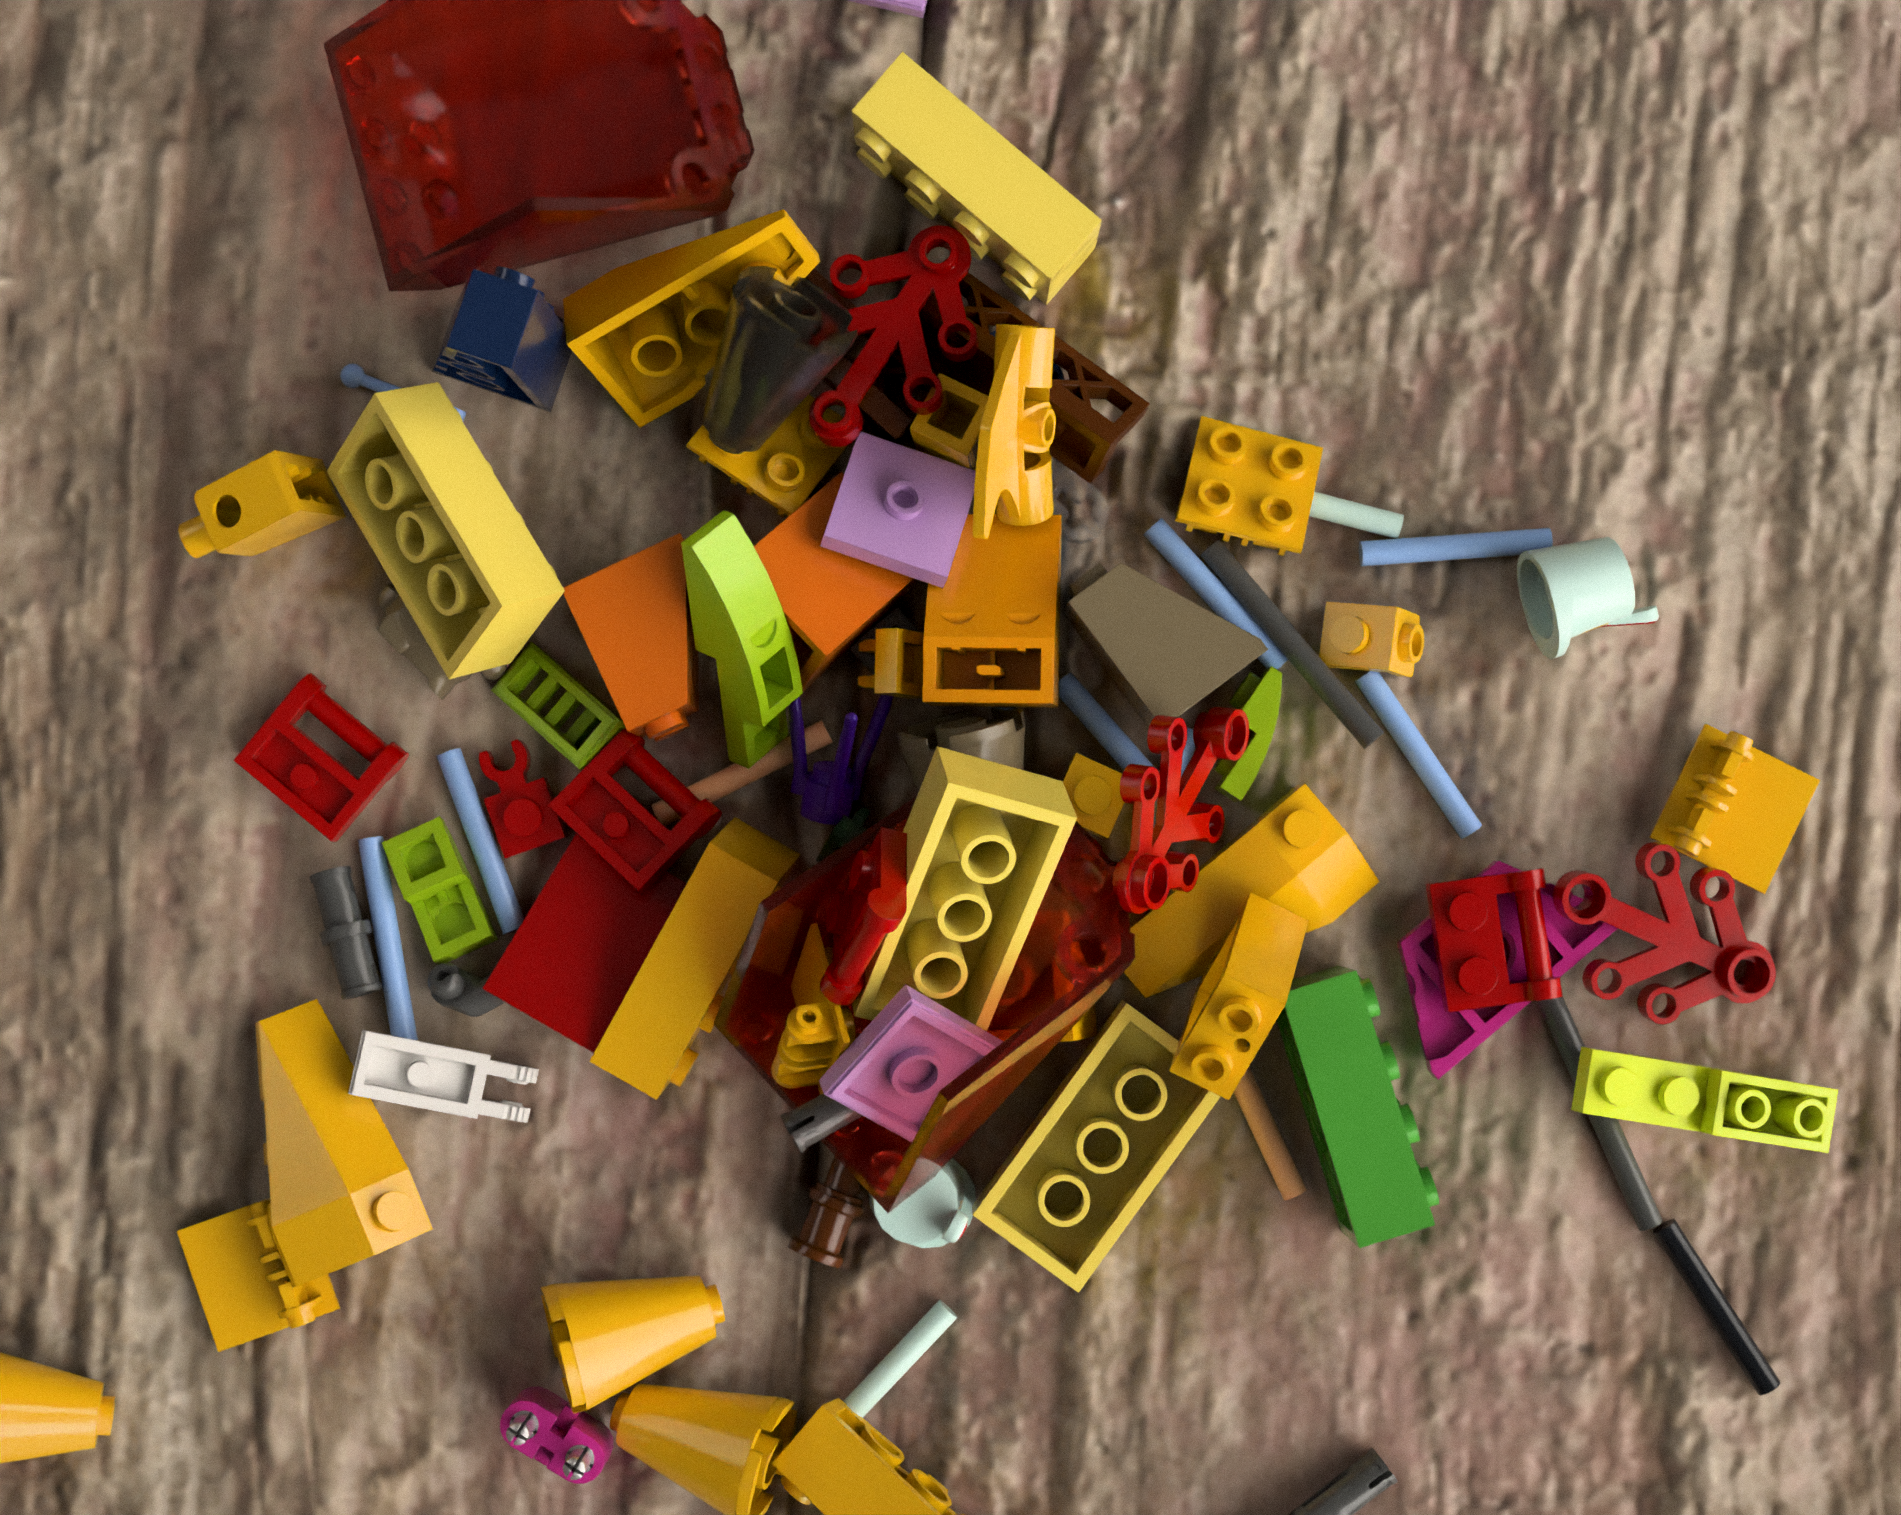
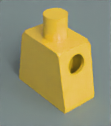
M274 450L197 490L194 493V501L200 515L179 524L178 532L185 549L196 559L215 550L221 554L254 556L345 518L346 515L322 459Z

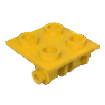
M755 359L690 439L686 447L700 456L699 461L705 465L709 462L730 476L732 484L735 486L739 483L747 488V494L750 496L757 494L779 509L777 514L784 517L785 515L790 516L810 499V494L848 445L831 447L818 440L809 422V409L815 398ZM827 408L823 414V420L829 423L839 422L843 418L830 408Z
M1201 416L1183 495L1180 498L1174 521L1186 524L1185 531L1188 532L1196 529L1215 535L1217 532L1223 533L1222 540L1226 542L1229 541L1230 536L1241 538L1240 545L1247 547L1250 540L1253 541L1254 545L1277 550V555L1284 556L1286 551L1301 554L1323 447Z
M1704 724L1649 838L1659 843L1670 845L1677 852L1708 867L1726 871L1734 880L1765 894L1820 780L1752 747L1754 741L1740 733L1729 731L1726 734L1708 724Z
M817 923L810 925L791 983L796 1007L788 1015L786 1026L771 1066V1073L774 1080L785 1088L818 1085L821 1095L823 1090L819 1079L844 1053L849 1045L854 1042L855 1024L848 1005L840 1006L829 1001L821 992L820 981L827 967L833 962V948L831 946L824 947Z
M270 1198L177 1231L218 1352L288 1327L293 1329L316 1320V1317L340 1309L329 1274L297 1287H292L268 1227L267 1204H270Z

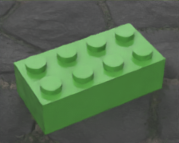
M1335 966L1293 979L1286 1005L1276 1023L1340 1230L1358 1248H1362L1434 1226L1435 1222L1430 1207L1439 1205V1197L1428 1167L1420 1168L1412 1151L1411 1144L1420 1141L1413 1113L1407 1103L1400 1104L1394 1093L1391 1081L1400 1078L1395 1054L1389 1041L1381 1042L1376 1035L1372 1018L1380 1016L1381 1012L1374 987L1369 978L1361 979L1357 970Z

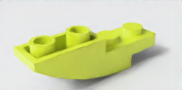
M1581 1047L1571 1110L1583 1114L1829 1153L1838 1089L1629 1053Z

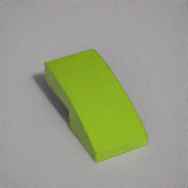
M440 816L382 842L403 899L411 904L435 963L438 965L448 963L498 940L466 864L450 831Z

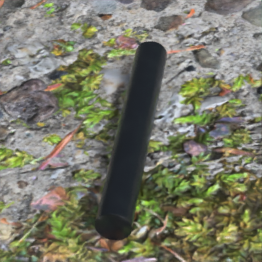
M1670 1219L1660 1224L1653 1230L1654 1235L1758 1395H1765L1776 1389L1781 1383L1677 1221Z

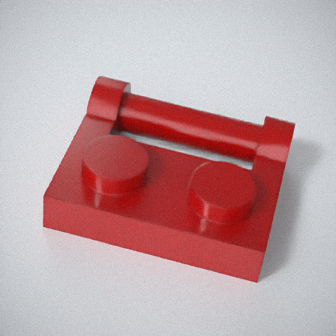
M309 673L296 684L233 761L331 842H337L384 784L401 769L408 759L409 753L396 742H391L389 745L326 694L327 686L315 675ZM307 711L371 763L360 778L295 725Z
M625 728L591 760L548 806L635 890L643 895L697 839L706 835L715 826L722 815V811L708 798L700 800L644 748L645 740L641 736L632 734ZM627 766L682 817L670 831L612 778L620 768Z
M881 827L868 852L860 850L857 853L850 872L849 886L845 894L836 893L830 903L826 918V931L834 934L833 962L827 967L821 978L820 989L823 995L835 1004L849 1005L857 999L865 983V970L886 933L895 931L905 916L907 909V833Z
M1544 868L1425 884L1445 1012L1450 1013L1563 997L1560 977H1553L1542 906L1540 889L1546 888ZM1515 893L1527 980L1509 982L1496 894Z

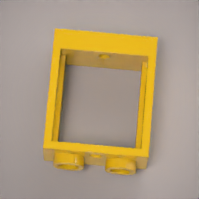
M1250 892L1196 987L1169 1070L1170 1072L1227 1100L1231 1098L1286 1005L1308 926V920Z

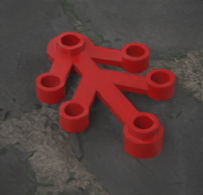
M944 225L928 227L920 231L912 239L908 251L864 261L861 257L854 254H845L838 257L831 265L830 279L835 291L844 298H858L868 290L869 286L908 279V281L894 299L831 314L820 307H809L797 316L795 332L802 346L811 351L824 350L833 341L873 332L836 390L821 393L810 406V425L815 436L823 444L831 447H842L852 443L859 436L863 427V416L858 405L898 344L900 345L907 376L903 385V394L907 406L913 412L920 415L934 413L940 408L943 403L944 392L939 378L932 373L919 317L921 309L933 291L943 321L938 332V341L944 356L952 361L962 362L970 359L976 353L979 344L976 328L966 318L958 284L969 272L972 256L968 241L958 230ZM937 247L946 248L950 251V256L942 263H933L927 259L932 249ZM854 268L862 273L860 279L854 284L846 285L839 281L841 273L847 269ZM813 321L824 322L827 327L821 336L811 338L804 334V330L809 323ZM953 332H966L970 336L969 342L961 348L949 346L947 339ZM929 384L935 388V393L931 399L920 402L912 397L913 390L917 386ZM839 405L846 409L844 417L839 422L829 423L823 420V414L830 406Z
M1216 706L1211 708L1209 712H1202L1198 715L1193 729V740L1197 749L1182 776V755L1187 741V726L1184 719L1165 715H1157L1152 719L1148 728L1147 743L1151 753L1161 755L1160 772L1153 766L1129 764L1124 769L1120 779L1121 798L1123 802L1133 804L1130 851L1117 863L1113 873L1112 884L1114 893L1118 897L1121 907L1126 912L1142 914L1148 909H1159L1164 904L1169 890L1190 892L1196 885L1199 875V862L1196 855L1172 850L1167 851L1171 844L1175 842L1194 840L1216 843L1220 839L1225 823L1222 807L1216 804L1194 803L1217 759L1236 761L1245 752L1249 739V721L1243 710ZM1157 800L1156 824L1153 828L1154 804Z
M1659 842L1646 843L1638 850L1635 858V865L1639 874L1646 879L1652 880L1665 921L1611 897V890L1607 882L1600 876L1586 871H1570L1564 874L1554 887L1553 903L1555 909L1565 919L1582 925L1594 924L1601 920L1655 945L1616 962L1604 958L1591 961L1584 969L1582 980L1585 989L1592 995L1605 1000L1616 999L1622 995L1626 987L1688 961L1709 970L1673 988L1660 983H1651L1645 986L1638 995L1637 1007L1640 1014L1652 1022L1661 1025L1672 1023L1682 1011L1720 995L1735 1003H1751L1766 995L1774 985L1776 968L1771 954L1761 944L1746 939L1733 899L1735 893L1733 878L1726 871L1713 867H1704L1694 873L1690 880V893L1698 903L1709 906L1720 946L1700 938L1679 875L1681 859L1677 850L1670 845ZM1662 851L1665 855V865L1661 871L1654 873L1651 869V859L1654 854ZM1716 876L1719 880V890L1715 896L1708 898L1705 892L1706 883L1709 879ZM1581 884L1584 889V898L1579 905L1572 907L1569 902L1570 891L1574 886ZM1740 960H1745L1747 965L1746 974L1742 979L1736 981L1734 979L1735 967ZM1610 968L1613 974L1612 982L1607 988L1600 990L1597 983L1598 976L1603 970ZM1664 993L1667 998V1005L1661 1013L1654 1014L1652 1009L1653 1000L1659 994Z

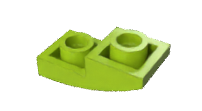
M1273 666L1264 670L1260 678L1250 671L1229 701V704L1246 713L1249 721L1250 737L1245 752L1240 759L1236 761L1220 759L1214 770L1221 774L1222 778L1214 789L1235 803L1242 801L1254 782L1273 738L1282 692V673Z

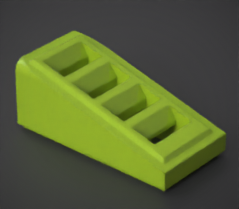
M530 642L491 689L495 695L580 770H583L618 733L626 728L621 716L533 642ZM543 669L548 673V676L528 700L525 701L519 695L538 672ZM561 686L567 690L545 717L539 712ZM582 703L586 709L564 734L559 730L560 727ZM597 726V728L592 732V734L587 738V740L582 744V746L579 747V745L584 741V739Z

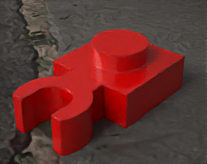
M519 739L511 741L516 759L514 765L508 770L502 771L496 766L491 751L486 750L479 753V764L482 772L489 779L497 782L501 793L484 798V802L505 859H510L568 838L563 821L548 806L554 799L548 779L542 777L531 782L528 780L526 774L531 765V754L526 744Z

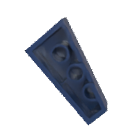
M496 266L494 275L473 269L456 302L432 372L551 412L572 350L566 344L565 326L562 324L563 319L554 313L555 307L546 302L544 299L545 294L533 288L535 283L533 278L501 266Z

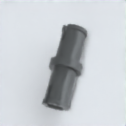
M350 866L324 870L309 877L314 886L325 928L324 931L319 933L322 946L330 947L342 992V1000L364 996L383 989L382 983L379 982L367 935L373 933L370 920H363Z

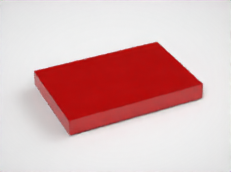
M575 834L482 989L594 1054L687 883L665 872L641 895L584 840Z

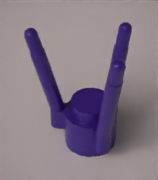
M881 695L879 697L852 769L848 767L855 738L854 734L858 721L857 715L849 712L845 716L834 762H815L813 771H808L804 720L802 718L800 698L798 697L789 705V725L794 769L790 791L802 796L800 814L803 817L814 822L830 825L844 824L850 820L853 800L860 799L863 778L893 703L894 696Z

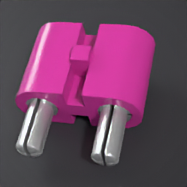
M540 1386L528 1387L522 1390L503 1412L500 1420V1432L504 1440L511 1447L531 1459L534 1457L535 1460L547 1466V1469L575 1484H585L594 1480L601 1473L614 1447L613 1436L609 1428L584 1411L573 1414L568 1401Z

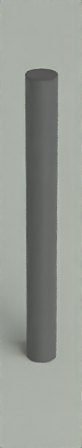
M1220 540L1211 544L1200 555L1201 558L1364 749L1369 747L1384 732Z
M1563 997L1537 1001L1575 1086L1581 1047H1585ZM1587 1114L1639 1231H1645L1660 1225L1663 1219L1618 1119Z

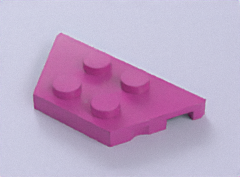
M1493 861L1475 877L1521 870L1501 861ZM1546 883V888H1541L1540 892L1553 977H1561L1618 928L1601 920L1594 924L1582 925L1565 919L1557 912L1553 903L1555 885ZM1570 892L1569 902L1571 906L1579 905L1583 899ZM1515 893L1496 894L1509 982L1527 980ZM1430 915L1397 941L1427 1069L1435 1079L1439 1080L1531 1002L1450 1013L1445 1012Z

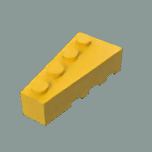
M734 817L709 842L589 1062L656 1100L670 1082L681 1087L699 1056V1053L690 1049L700 1029L710 1034L729 1002L728 999L720 994L731 975L740 980L753 960L759 946L751 942L762 921L771 925L783 906L789 891L782 888L800 854Z
M839 1397L823 1404L772 1462V1465L783 1474L780 1480L787 1492L802 1504L810 1505L813 1503L824 1515H958L949 1508L952 1505V1501L948 1496V1489L930 1474L927 1475L919 1469H913L910 1473L900 1466L905 1459L903 1452L865 1419L855 1414Z

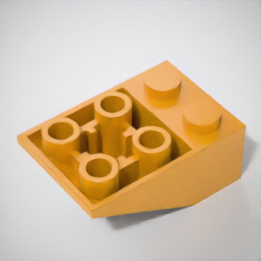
M967 514L944 588L928 583L923 636L922 702L930 706L1058 708L1062 515H1052L1046 521L1034 525L1014 526L1003 523L994 514L989 537L981 539L973 537V514Z

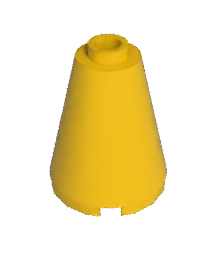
M699 1275L554 1283L540 1288L554 1354L558 1358L562 1375L566 1376L561 1379L573 1414L593 1408L716 1338L715 1325L725 1322L724 1310L716 1285L713 1284L705 1287Z
M0 1352V1464L96 1448L98 1435H111L115 1396H103L104 1382Z
M638 1384L630 1394L623 1392L619 1396L612 1411L610 1429L617 1431V1446L723 1515H764L774 1495L763 1492V1490L768 1488L775 1474L783 1475L772 1465V1462L794 1438L797 1411L791 1409L795 1403L783 1397Z

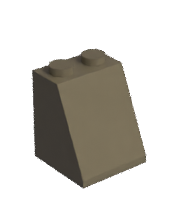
M1121 562L1108 572L1099 563L1069 586L1071 589L1067 592L1071 600L1068 601L1065 607L1064 616L1148 727L1152 719L1157 715L1179 717L1268 650L1264 642L1257 636Z

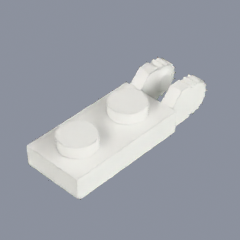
M362 1030L348 1094L475 1119L480 1114L528 1123L530 1108L524 1107L522 1103L508 1100L498 1102L482 1099L487 1075L503 1077L509 1082L526 1085L528 1083H536L539 1069L491 1060V1055Z

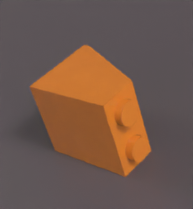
M842 471L754 545L785 614L799 664L803 692L918 581L917 579L820 547L844 476Z
M681 533L563 587L565 590L563 595L627 731L641 737L647 735L648 739L654 738L655 742L667 739L689 728L690 724L686 717L699 711L698 651L695 650L681 542L685 538Z

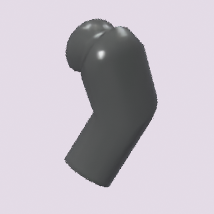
M452 963L439 964L429 973L427 983L431 990V995L437 1003L446 1008L470 1017H479L505 1003L482 989L489 976L486 978L479 977L458 968Z

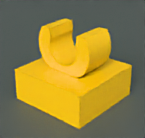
M901 628L876 629L875 639H866L859 643V651L875 654V674L872 676H859L858 685L874 689V694L907 699L922 698L924 633Z

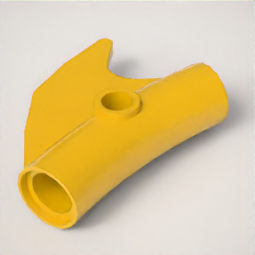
M996 324L994 376L979 429L974 484V538L987 539L989 537L995 509L1000 521L1014 526L1038 524L1046 521L1053 515L1052 457L1049 453V448L1055 435L1056 416L1051 408L1049 397L1050 388H1052L1055 328Z

